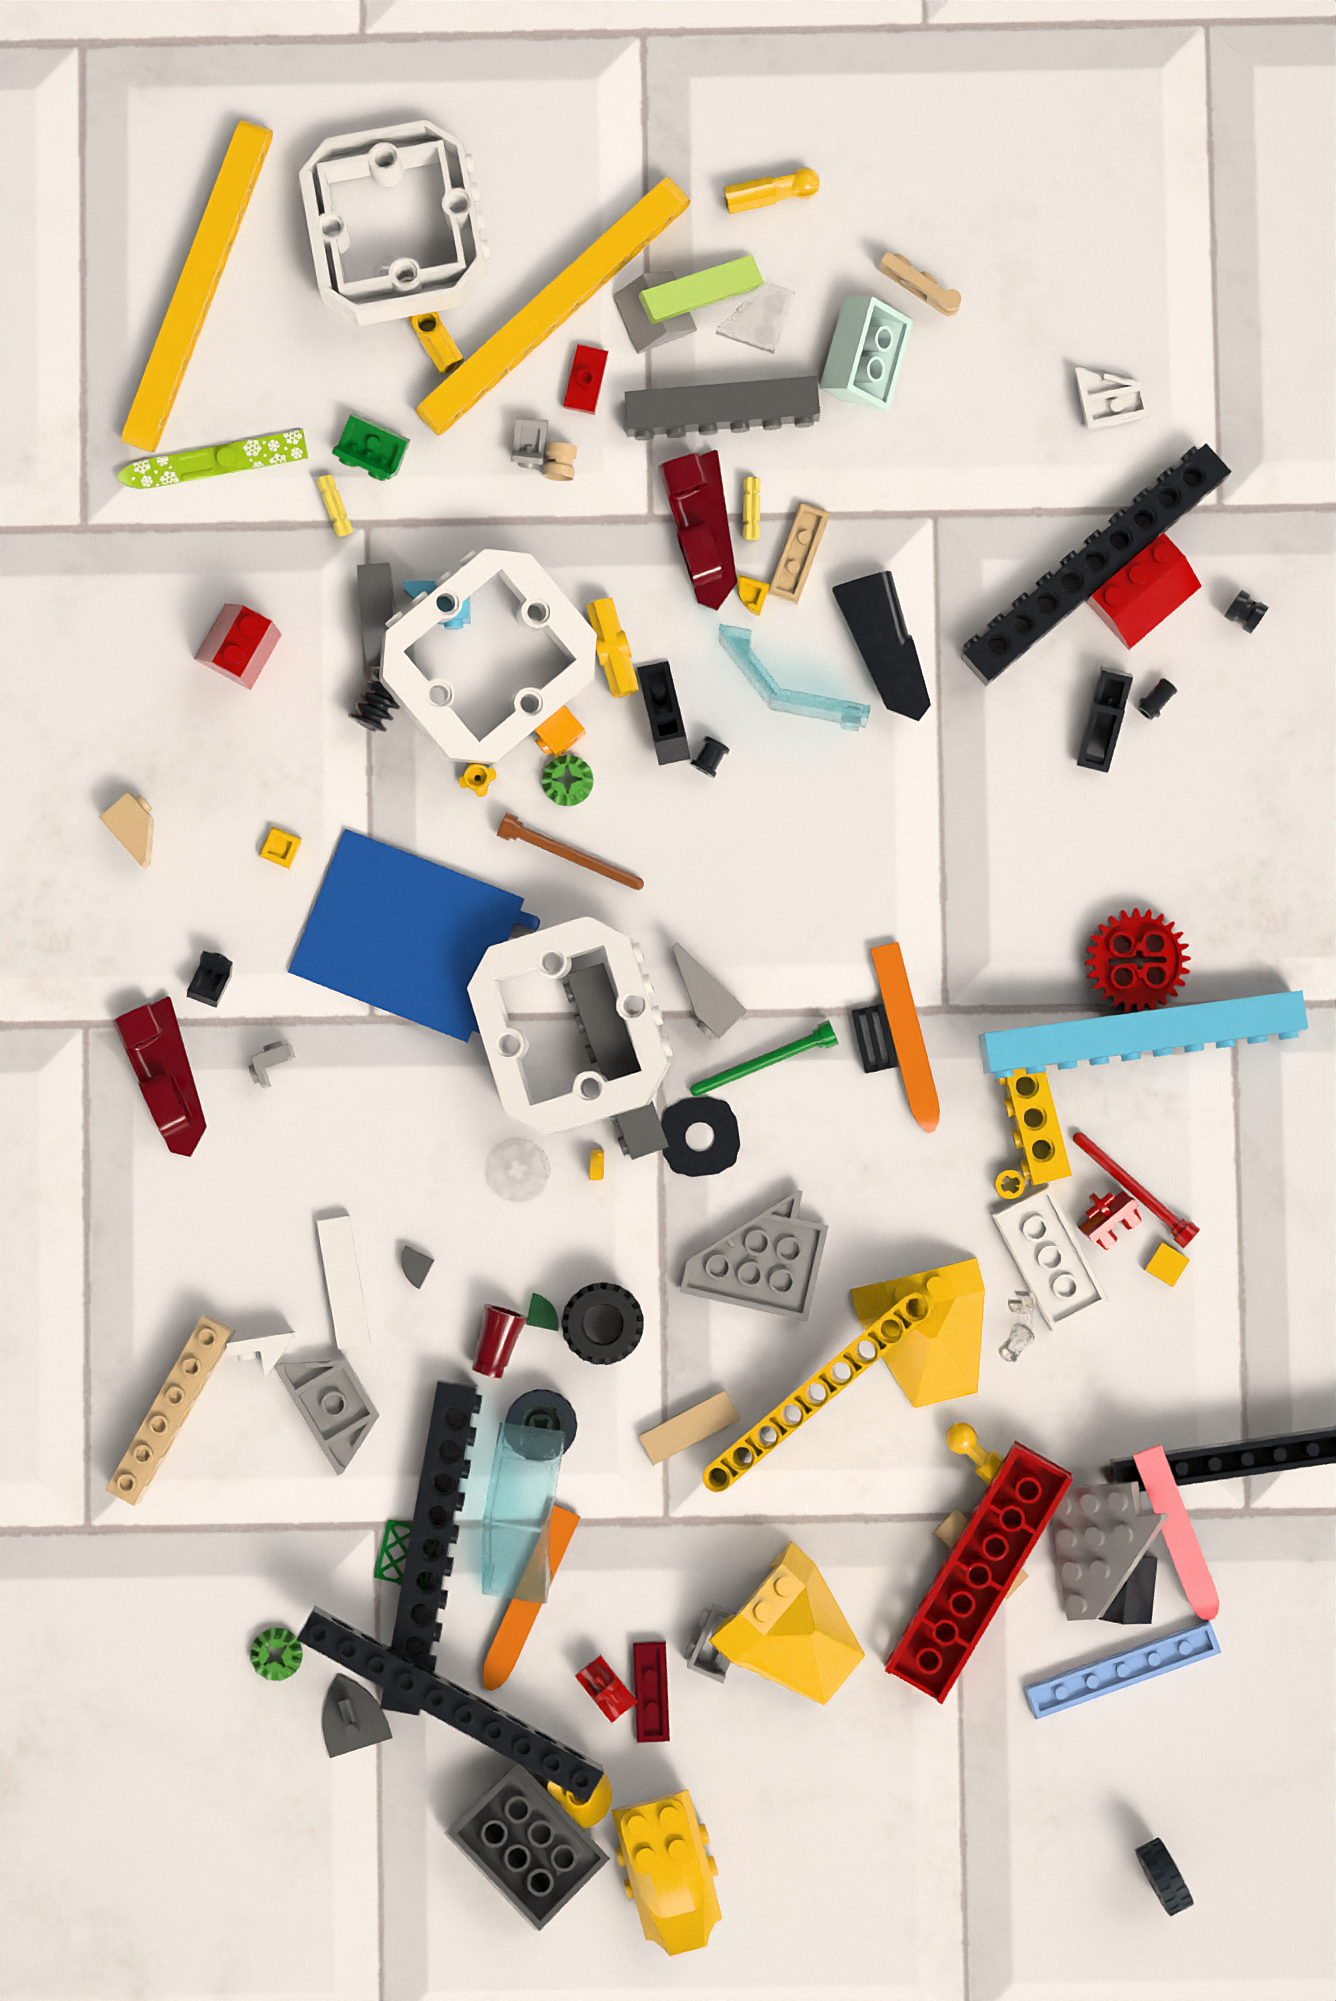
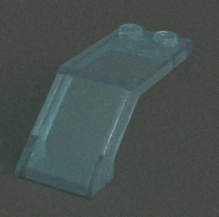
M720 624L718 642L770 710L840 723V728L849 731H858L859 727H866L871 705L780 688L750 648L752 630Z
M500 1422L482 1518V1594L547 1604L552 1571L549 1570L550 1522L566 1438L565 1432Z

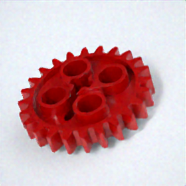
M1138 908L1132 910L1131 917H1128L1125 910H1121L1119 912L1120 921H1117L1112 915L1109 916L1107 919L1110 927L1108 928L1100 923L1097 928L1102 935L1092 934L1090 936L1091 941L1096 946L1085 948L1087 953L1093 955V959L1086 960L1084 965L1092 966L1094 970L1087 974L1086 977L1096 978L1098 981L1093 985L1092 990L1102 988L1104 992L1100 999L1104 1000L1111 996L1113 998L1112 1008H1115L1122 1002L1125 1013L1129 1012L1132 1005H1135L1136 1012H1143L1144 1004L1147 1005L1150 1011L1156 1010V1000L1162 1006H1166L1168 1002L1165 995L1176 998L1178 994L1173 987H1184L1186 983L1179 977L1180 975L1190 973V970L1182 967V963L1191 960V957L1182 955V951L1189 947V944H1179L1178 939L1184 933L1181 931L1173 934L1171 930L1175 922L1172 921L1167 925L1162 924L1164 914L1162 913L1155 920L1152 919L1151 909L1146 910L1143 917H1140ZM1147 936H1155L1160 940L1161 948L1159 952L1153 953L1146 948L1145 940ZM1115 937L1126 939L1129 945L1126 953L1120 954L1113 949L1112 944ZM1138 953L1141 959L1165 957L1166 962L1144 963L1137 969L1135 963L1111 965L1109 964V959H1130ZM1149 968H1156L1162 973V981L1159 985H1153L1147 980L1146 975ZM1117 969H1124L1128 972L1130 982L1127 986H1120L1115 982L1114 973Z

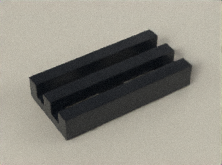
M878 1004L851 1010L865 1074L896 1068L897 1062L884 1005ZM875 1012H878L889 1060L888 1063H883L872 1015ZM862 1015L866 1016L877 1064L871 1066L859 1017Z

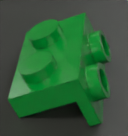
M352 413L349 415L340 442L333 448L332 454L338 456L342 464L349 467L359 466L367 470V474L372 478L385 481L386 479H392L398 474L411 440Z

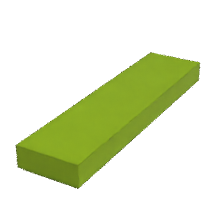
M751 254L643 290L638 296L652 325L761 288L765 282Z

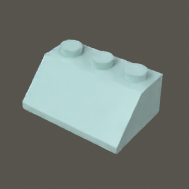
M872 296L844 297L819 389L843 401L881 411H889L913 320Z

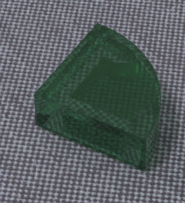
M533 1293L526 1325L558 1331L559 1318L552 1303L542 1295Z

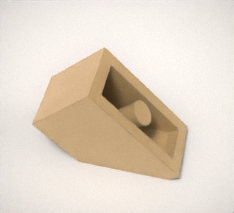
M127 792L100 815L99 818L140 866L147 869L151 865L154 819L149 812L153 808L140 794L135 798L131 793Z

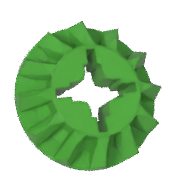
M569 754L554 758L544 769L542 776L544 792L551 801L558 805H577L589 796L593 788L594 780L591 768L580 757ZM566 767H569L572 777L582 779V781L571 783L569 794H566V788L563 783L554 781V779L564 777Z
M270 1628L260 1633L251 1645L250 1661L255 1672L266 1680L282 1681L291 1677L300 1667L303 1658L302 1646L296 1640L297 1637L289 1630L283 1628ZM266 1644L270 1647L272 1646L275 1650L279 1647L282 1648L284 1645L287 1646L281 1655L286 1666L277 1660L266 1664L271 1654Z

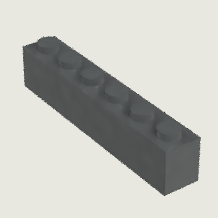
M817 376L625 391L628 437H635V440L638 441L651 440L654 438V435L667 434L668 438H680L686 436V432L699 431V435H714L721 429H731L733 433H742L749 431L750 427L763 426V430H777L782 428V424H795V427L804 428L813 426L814 422H819L820 419Z
M602 962L566 975L569 983L564 984L563 987L569 1003L576 1001L579 1014L574 1015L580 1034L587 1032L591 1044L586 1045L585 1049L591 1064L597 1062L601 1074L608 1081L642 1071L624 1019L617 1011V1000L604 963ZM653 1101L649 1105L610 1117L613 1125L619 1123L623 1136L618 1137V1141L624 1156L630 1154L631 1159L635 1160L669 1147Z

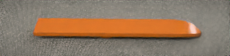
M899 942L871 948L870 951L909 1105L918 1125L927 1133L935 1131L939 1123V1100Z
M553 1506L486 1657L482 1680L487 1690L493 1691L499 1688L513 1671L581 1516L559 1506Z

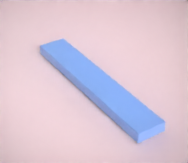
M1205 1621L1027 1685L1024 1689L1037 1720L1222 1652L1211 1622Z

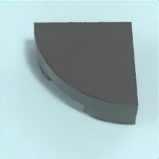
M405 1245L401 1261L403 1272L408 1281L420 1289L435 1260Z

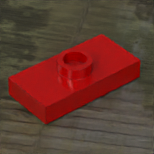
M577 344L564 400V409L595 415L609 351Z

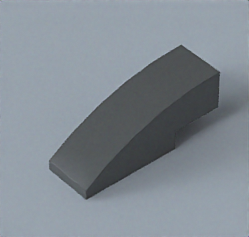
M389 563L357 565L367 668L380 667L382 635L389 629L385 623L396 615L392 570Z

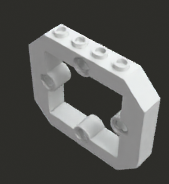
M428 120L324 139L299 172L317 283L324 304L359 326L457 308L463 305L487 273L485 260L491 259L488 240H481L480 231L486 229L482 211L476 212L474 202H479L480 196L477 182L470 183L469 174L475 173L472 154H465L462 141ZM385 162H390V163H392L391 165H389V166H387V167H381V166H380L381 164H383V163H385ZM440 163L446 191L442 198V209L447 226L453 230L458 262L420 269L415 260L400 258L391 264L389 275L346 283L341 254L348 250L351 244V237L345 218L341 214L333 212L328 183L372 175L376 183L388 187L396 185L401 180L403 169ZM456 208H465V210L460 213L453 212V210H455ZM332 231H338V232H339V233H338L337 235H335V236H327V234H328L329 232H332ZM404 277L413 278L409 282H400Z
M484 549L479 554L474 550L471 551L459 562L462 566L459 571L454 575L447 571L434 583L438 588L430 595L423 591L411 601L410 604L413 609L405 616L399 611L385 623L389 629L382 635L379 681L445 760L491 765L503 757L594 679L597 633L530 553ZM495 574H498L522 603L516 613L519 625L530 632L543 628L571 664L540 690L526 687L515 693L509 704L511 714L478 741L450 708L455 699V689L452 684L442 678H434L428 681L403 651L438 622H448L460 612L462 602ZM444 596L451 601L452 609L450 612H442L438 609L436 604L438 597ZM529 606H536L541 610V621L535 622L529 618L527 614ZM431 688H440L444 692L445 700L442 704H436L431 701L429 697ZM527 696L533 699L535 703L533 713H527L522 710L520 705L522 697Z
M585 916L488 947L467 990L505 1114L544 1135H553L651 1103L671 1065L669 1056L674 1055L669 1037L662 1036L659 1025L664 1024V1019L659 1005L653 1006L650 993L655 992L649 973L645 975L643 973L640 962L645 961V957L639 942L634 944L631 937L593 917ZM605 948L619 993L616 1008L619 1015L627 1020L642 1071L608 1081L599 1072L585 1071L575 1078L572 1093L534 1104L521 1062V1058L528 1051L529 1041L526 1034L521 1030L511 1028L498 981L536 969L544 977L561 979L571 969V958ZM556 953L561 959L560 967L555 971H549L546 967V959L549 955ZM638 996L642 1001V1009L639 1013L632 1015L628 1012L626 1004L631 997ZM513 1035L518 1041V1046L513 1053L509 1054L504 1050L503 1042L507 1036ZM590 1078H594L599 1084V1091L593 1097L586 1095L583 1088L584 1083Z

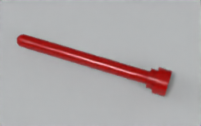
M1076 1132L1073 1135V1142L1172 1230L1171 1234L1175 1237L1173 1240L1178 1245L1185 1248L1201 1230L1191 1220L1187 1222L1184 1218L1180 1220L1084 1133Z

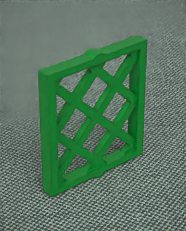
M388 1520L374 1578L394 1582L402 1586L403 1574L397 1563L407 1557L408 1550L402 1541L410 1537L412 1525ZM394 1527H405L410 1532L400 1538ZM391 1530L396 1541L386 1546ZM431 1538L425 1541L424 1549L425 1546L434 1542L431 1555L435 1556L439 1541ZM399 1544L404 1555L394 1560L389 1549ZM385 1553L391 1563L381 1568ZM393 1566L399 1577L396 1579L386 1577L383 1572ZM427 1571L425 1579L421 1573L418 1577L422 1587L427 1588L431 1572Z

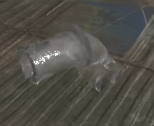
M1014 1291L1018 1300L1008 1299L1009 1310L1012 1313H1017V1323L1011 1327L1009 1337L998 1350L1000 1356L1008 1362H1016L1024 1348L1035 1340L1033 1333V1311L1036 1306V1299L1031 1292Z

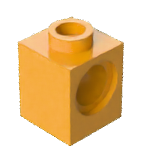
M563 705L535 729V733L539 737L535 740V743L546 756L552 752L555 757H559L586 734V731L567 707Z

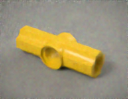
M437 312L406 317L414 329L417 339L423 344L441 375L452 372L464 362L463 356ZM432 321L436 323L432 331L424 332L420 329L424 322Z
M602 598L587 604V614L591 627L597 633L596 652L600 665L604 667L612 698H622L638 692V682L630 660L632 658L625 631L621 629L613 598Z

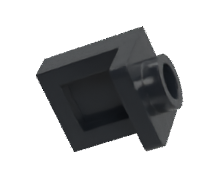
M203 951L200 956V965L187 989V997L217 1008L232 978L233 962L220 953Z

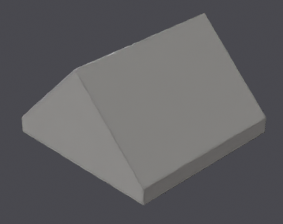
M673 271L642 274L614 294L637 354L697 331L690 312L651 325L638 295L641 291L676 280Z

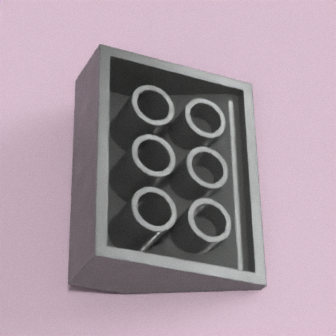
M518 1763L505 1773L443 1833L536 1931H541L610 1859L540 1783Z

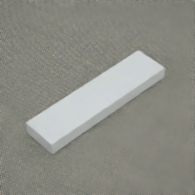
M350 1215L317 1221L338 1350L371 1344Z

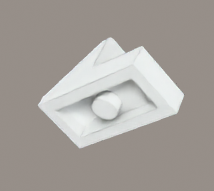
M295 1332L226 1343L228 1356L237 1355L238 1361L257 1358V1352L261 1351L264 1375L267 1377L275 1369L274 1367L282 1359L296 1336Z

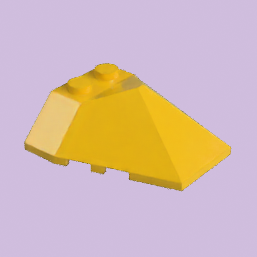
M977 1258L850 1289L858 1321L865 1331L913 1291H924L933 1300L931 1314L882 1356L914 1408L978 1393L985 1287ZM918 1298L910 1299L908 1304L909 1310L915 1315H922L925 1311L923 1301ZM889 1319L884 1323V1330L889 1336H898L900 1326L895 1320Z
M790 1541L771 1563L772 1572L737 1614L727 1616L708 1641L731 1663L753 1671L767 1680L787 1687V1689L821 1705H826L865 1657V1653L816 1564Z

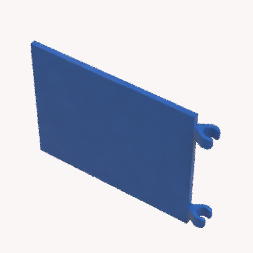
M345 829L288 973L468 1043L472 1031L481 1033L467 987L488 947L509 941L515 923L536 931L539 928L540 919L535 915L520 911L525 900L523 897Z

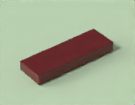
M666 1640L633 1642L635 1699L638 1701L636 1703L637 1743L670 1742Z

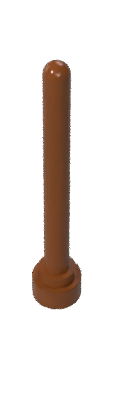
M506 812L496 835L507 841L510 838L515 841L519 838L635 890H641L644 887V881L640 877L524 827L523 823L518 821L519 817Z

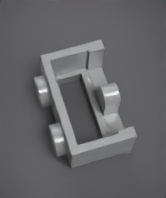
M714 1603L711 1610L704 1608L697 1627L702 1628L698 1640L696 1641L691 1638L684 1657L689 1659L687 1668L720 1683H724L726 1672L731 1663L724 1655L718 1652L713 1666L698 1658L717 1615L727 1618L728 1615L736 1613Z

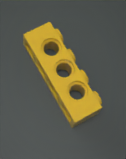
M1026 1069L1013 1070L1014 1076L998 1078L1000 1086L1005 1085L1008 1097L1004 1098L1007 1116L1014 1117L1016 1129L1012 1130V1137L1016 1149H1022L1024 1161H1020V1168L1024 1181L1030 1180L1032 1186L1072 1176L1046 1072L1026 1074ZM1024 1077L1031 1081L1033 1089L1028 1096H1023L1017 1092L1016 1082L1019 1078ZM1028 1109H1034L1040 1114V1123L1035 1128L1029 1127L1024 1122V1114ZM1038 1140L1045 1142L1049 1148L1048 1155L1044 1159H1038L1032 1153V1146Z

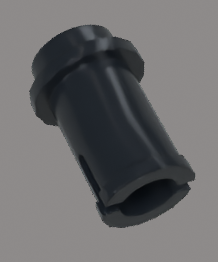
M1161 678L1145 699L1141 698L1139 700L1138 711L1149 720H1152L1154 717L1158 718L1161 715L1160 710L1177 693L1176 687L1168 680Z

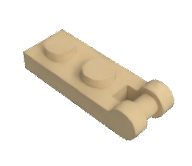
M888 251L886 252L879 265L881 273L943 315L951 317L958 312L961 295L957 290H944L937 285L938 282L932 275L925 271L919 273L910 267V261L901 254L896 253L893 255Z

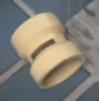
M563 442L546 443L545 455L547 456V463L543 465L542 476L555 481L574 480L575 469L572 463L577 456V447Z

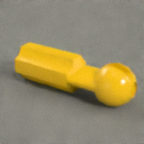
M800 167L789 175L776 178L771 176L725 186L723 190L727 210L730 215L774 205L777 201L793 197L809 199L819 190L820 181L818 174L809 167Z
M963 1422L953 1424L946 1432L947 1446L956 1454H967L976 1463L975 1473L989 1485L1004 1458L996 1450L987 1452L977 1443V1433L973 1426Z

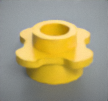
M468 763V768L464 775L459 778V785L463 789L469 788L475 791L478 797L486 796L490 782L497 777L495 769L486 768L479 763ZM476 775L481 777L479 781L475 780Z

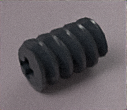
M375 669L373 674L379 680L380 669ZM368 680L367 686L372 693L362 691L360 696L366 703L356 702L354 708L359 715L348 714V717L372 732L376 730L386 732L387 728L381 722L382 719L393 721L394 718L388 712V709L399 710L400 706L380 681Z

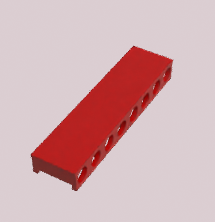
M1015 1440L995 1476L989 1483L884 1664L885 1672L888 1674L892 1673L935 1698L938 1703L943 1704L1073 1481L1070 1471Z

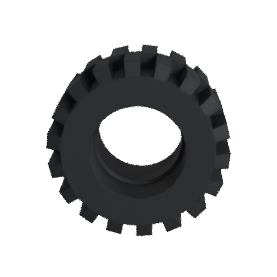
M600 1282L580 1289L569 1299L563 1311L561 1327L563 1328L564 1340H566L569 1349L579 1356L578 1358L595 1365H611L622 1361L636 1349L643 1335L644 1316L638 1300L635 1299L632 1293L617 1284ZM598 1304L613 1306L622 1317L623 1325L619 1336L608 1343L593 1341L584 1329L586 1313L590 1308Z

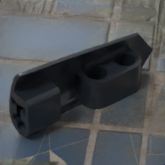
M883 571L834 586L832 588L834 597L886 709L919 722L931 706L914 640L907 630L892 572Z

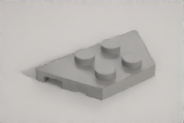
M347 1359L278 1364L274 1368L337 1476H339L351 1462L380 1414Z

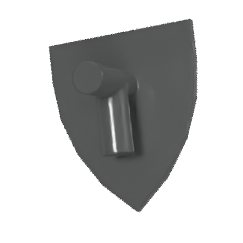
M339 1675L328 1693L323 1711L322 1727L330 1758L393 1738L387 1718L371 1693L357 1682Z

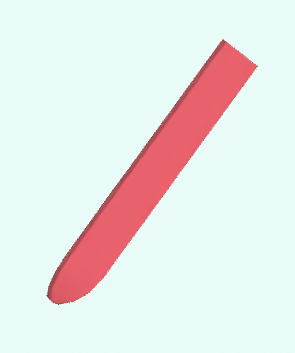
M1158 1444L1132 1454L1154 1512L1168 1513V1519L1162 1526L1161 1531L1187 1599L1193 1611L1201 1619L1213 1620L1219 1612L1217 1591L1162 1446Z

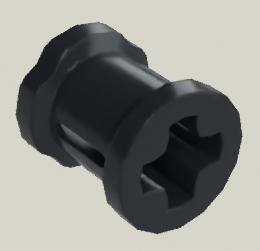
M705 736L703 739L705 742L696 760H692L690 765L700 772L715 778L717 774L716 768L724 754H729L730 749L719 741Z

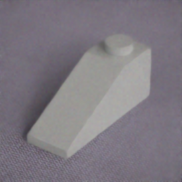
M676 942L672 948L696 1018L700 1020L696 1026L709 1039L715 1035L720 1040L747 1010Z

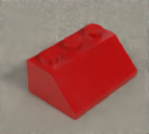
M1163 532L1095 591L1088 599L1087 604L1127 649L1130 650L1197 592L1202 585L1186 556Z

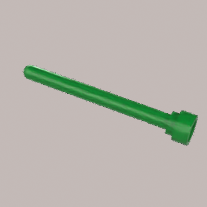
M827 1020L818 1024V1028L812 1030L813 1034L692 1084L690 1093L693 1096H699L813 1047L819 1046V1048L826 1046L828 1049L839 1044L830 1021Z

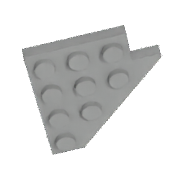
M797 1190L688 1259L680 1292L807 1321L829 1225L797 1218L803 1191Z
M1138 1481L1069 1487L1051 1517L1067 1621L1094 1620L1104 1615L1168 1519V1513L1143 1514Z

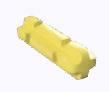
M331 474L324 475L318 478L316 482L320 492L324 494L322 498L330 520L334 521L332 525L338 537L349 535L353 532L349 518H346L348 515L338 490H335L337 486Z
M746 477L743 480V493H745L743 495V523L745 525H743L742 537L747 541H755L760 538V525H758L760 523V495H758L760 493V479L757 477Z

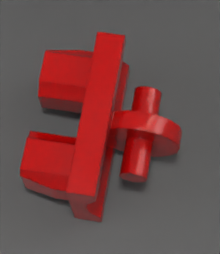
M1123 1190L1115 1197L1111 1192H1108L1101 1199L1095 1193H1092L1089 1199L1093 1206L1085 1211L1088 1219L1078 1228L1093 1243L1096 1242L1102 1248L1108 1250L1118 1240L1111 1230L1116 1224L1121 1222L1124 1228L1130 1230L1142 1221L1136 1209L1139 1204Z
M599 1655L575 1675L576 1679L611 1723L638 1702L602 1655Z

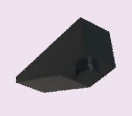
M669 661L637 667L659 766L690 759L686 732Z

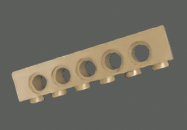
M208 1315L201 1317L106 1487V1491L133 1506L142 1501L226 1350V1343L231 1341L236 1332L234 1329Z

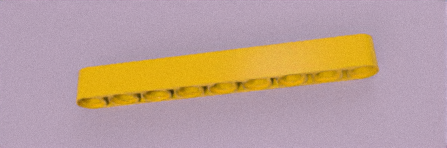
M918 1290L909 1293L707 1466L702 1476L705 1487L712 1492L719 1493L734 1484L923 1322L933 1310V1300L930 1295ZM918 1298L923 1301L925 1311L922 1315H915L909 1310L908 1304L910 1299ZM892 1319L899 1324L900 1332L898 1336H889L885 1332L884 1323L886 1320ZM861 1341H869L874 1345L875 1354L873 1357L867 1358L860 1353L859 1345ZM837 1362H843L850 1368L849 1378L842 1379L836 1375L834 1368ZM817 1383L824 1387L826 1394L823 1400H817L812 1397L810 1393L812 1384ZM787 1405H795L799 1408L801 1417L798 1421L790 1420L787 1417L785 1411ZM763 1426H770L775 1430L776 1439L774 1442L763 1439L761 1435ZM738 1447H745L751 1452L752 1458L749 1463L739 1460L737 1457ZM714 1468H721L727 1474L726 1483L721 1484L714 1480L712 1474Z

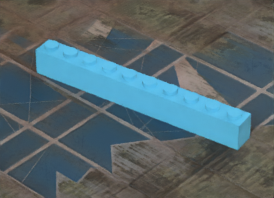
M1303 990L987 1032L978 1035L983 1072L984 1074L994 1073V1079L1012 1077L1014 1076L1013 1070L1026 1069V1074L1046 1072L1045 1066L1057 1064L1058 1070L1077 1068V1061L1089 1060L1090 1066L1109 1063V1057L1121 1056V1061L1141 1059L1140 1053L1150 1051L1153 1052V1057L1172 1055V1048L1184 1047L1185 1053L1203 1051L1204 1044L1216 1043V1049L1236 1046L1235 1040L1247 1038L1248 1044L1267 1042L1268 1035L1278 1034L1279 1040L1298 1038V1031L1308 1029Z

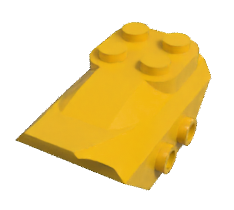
M688 1789L612 1809L621 1845L615 1847L620 1867L626 1866L629 1878L624 1880L628 1899L635 1898L645 1940H653L669 1956L706 1947L714 1925L722 1920L713 1879L714 1876L718 1875L714 1856L707 1857L704 1844L710 1843L705 1823L700 1825L698 1823Z

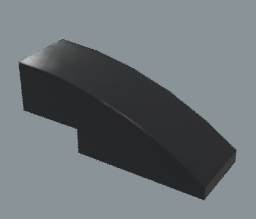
M1101 666L1077 760L1078 766L1106 773L1109 772L1133 681L1131 673Z

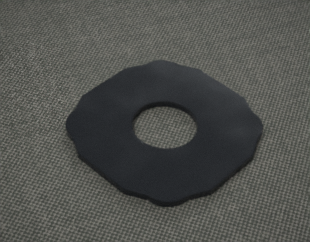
M712 1097L686 1099L665 1110L661 1126L669 1147L663 1149V1156L673 1172L689 1177L714 1175L721 1173L736 1163L737 1154L741 1146L738 1122L726 1101L717 1100ZM699 1122L708 1124L715 1134L713 1145L708 1150L701 1152L691 1149L686 1142L688 1128Z

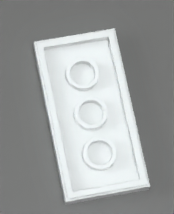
M1050 1185L991 1215L1051 1331L1110 1302Z

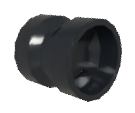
M1241 590L1226 611L1224 617L1231 622H1239L1242 624V629L1251 634L1269 607L1262 602L1256 603L1251 599L1250 594Z

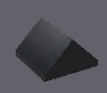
M1142 1556L1104 1615L1098 1618L1099 1620L1118 1624H1152L1158 1558Z

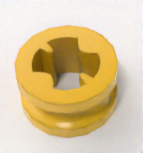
M1014 1170L1001 1172L994 1182L997 1194L1005 1199L1019 1197L1025 1188L1023 1176ZM1005 1176L1009 1179H1017L1018 1185H1015V1187L1018 1189L1015 1193H1012L1010 1190L1005 1192L1002 1190L1001 1184H1005L1002 1182V1179Z

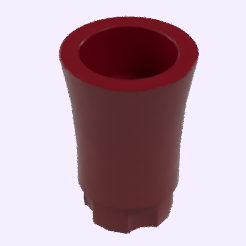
M484 1304L482 1325L473 1355L475 1359L472 1370L488 1377L501 1379L504 1368L508 1366L514 1346L528 1317L504 1307Z

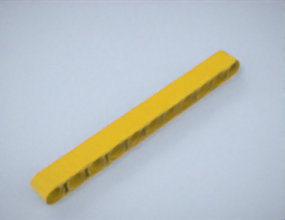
M243 119L239 121L126 420L121 439L123 443L154 453L159 445L269 151L273 137V130Z
M666 177L428 395L416 408L415 413L437 436L445 433L688 208L692 200L670 177Z

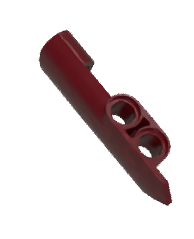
M713 450L700 456L697 452L669 460L659 465L658 469L678 528L676 529L678 543L697 602L700 605L718 611L737 584V576L719 455L717 450Z
M167 996L152 1005L148 1003L125 1013L112 1022L138 1077V1085L169 1151L191 1157L207 1125L172 999L170 996Z

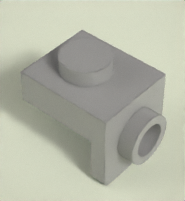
M516 417L513 452L511 454L512 462H518V466L523 468H536L537 465L543 464L546 456L545 447L549 420Z
M277 1041L264 1046L263 1053L251 1056L253 1065L249 1066V1071L254 1084L260 1083L261 1088L264 1089L271 1087L265 1068L296 1058L292 1045H283L282 1041Z

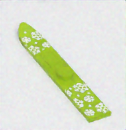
M297 430L142 460L123 468L117 474L119 482L127 487L150 489L308 459L304 431Z

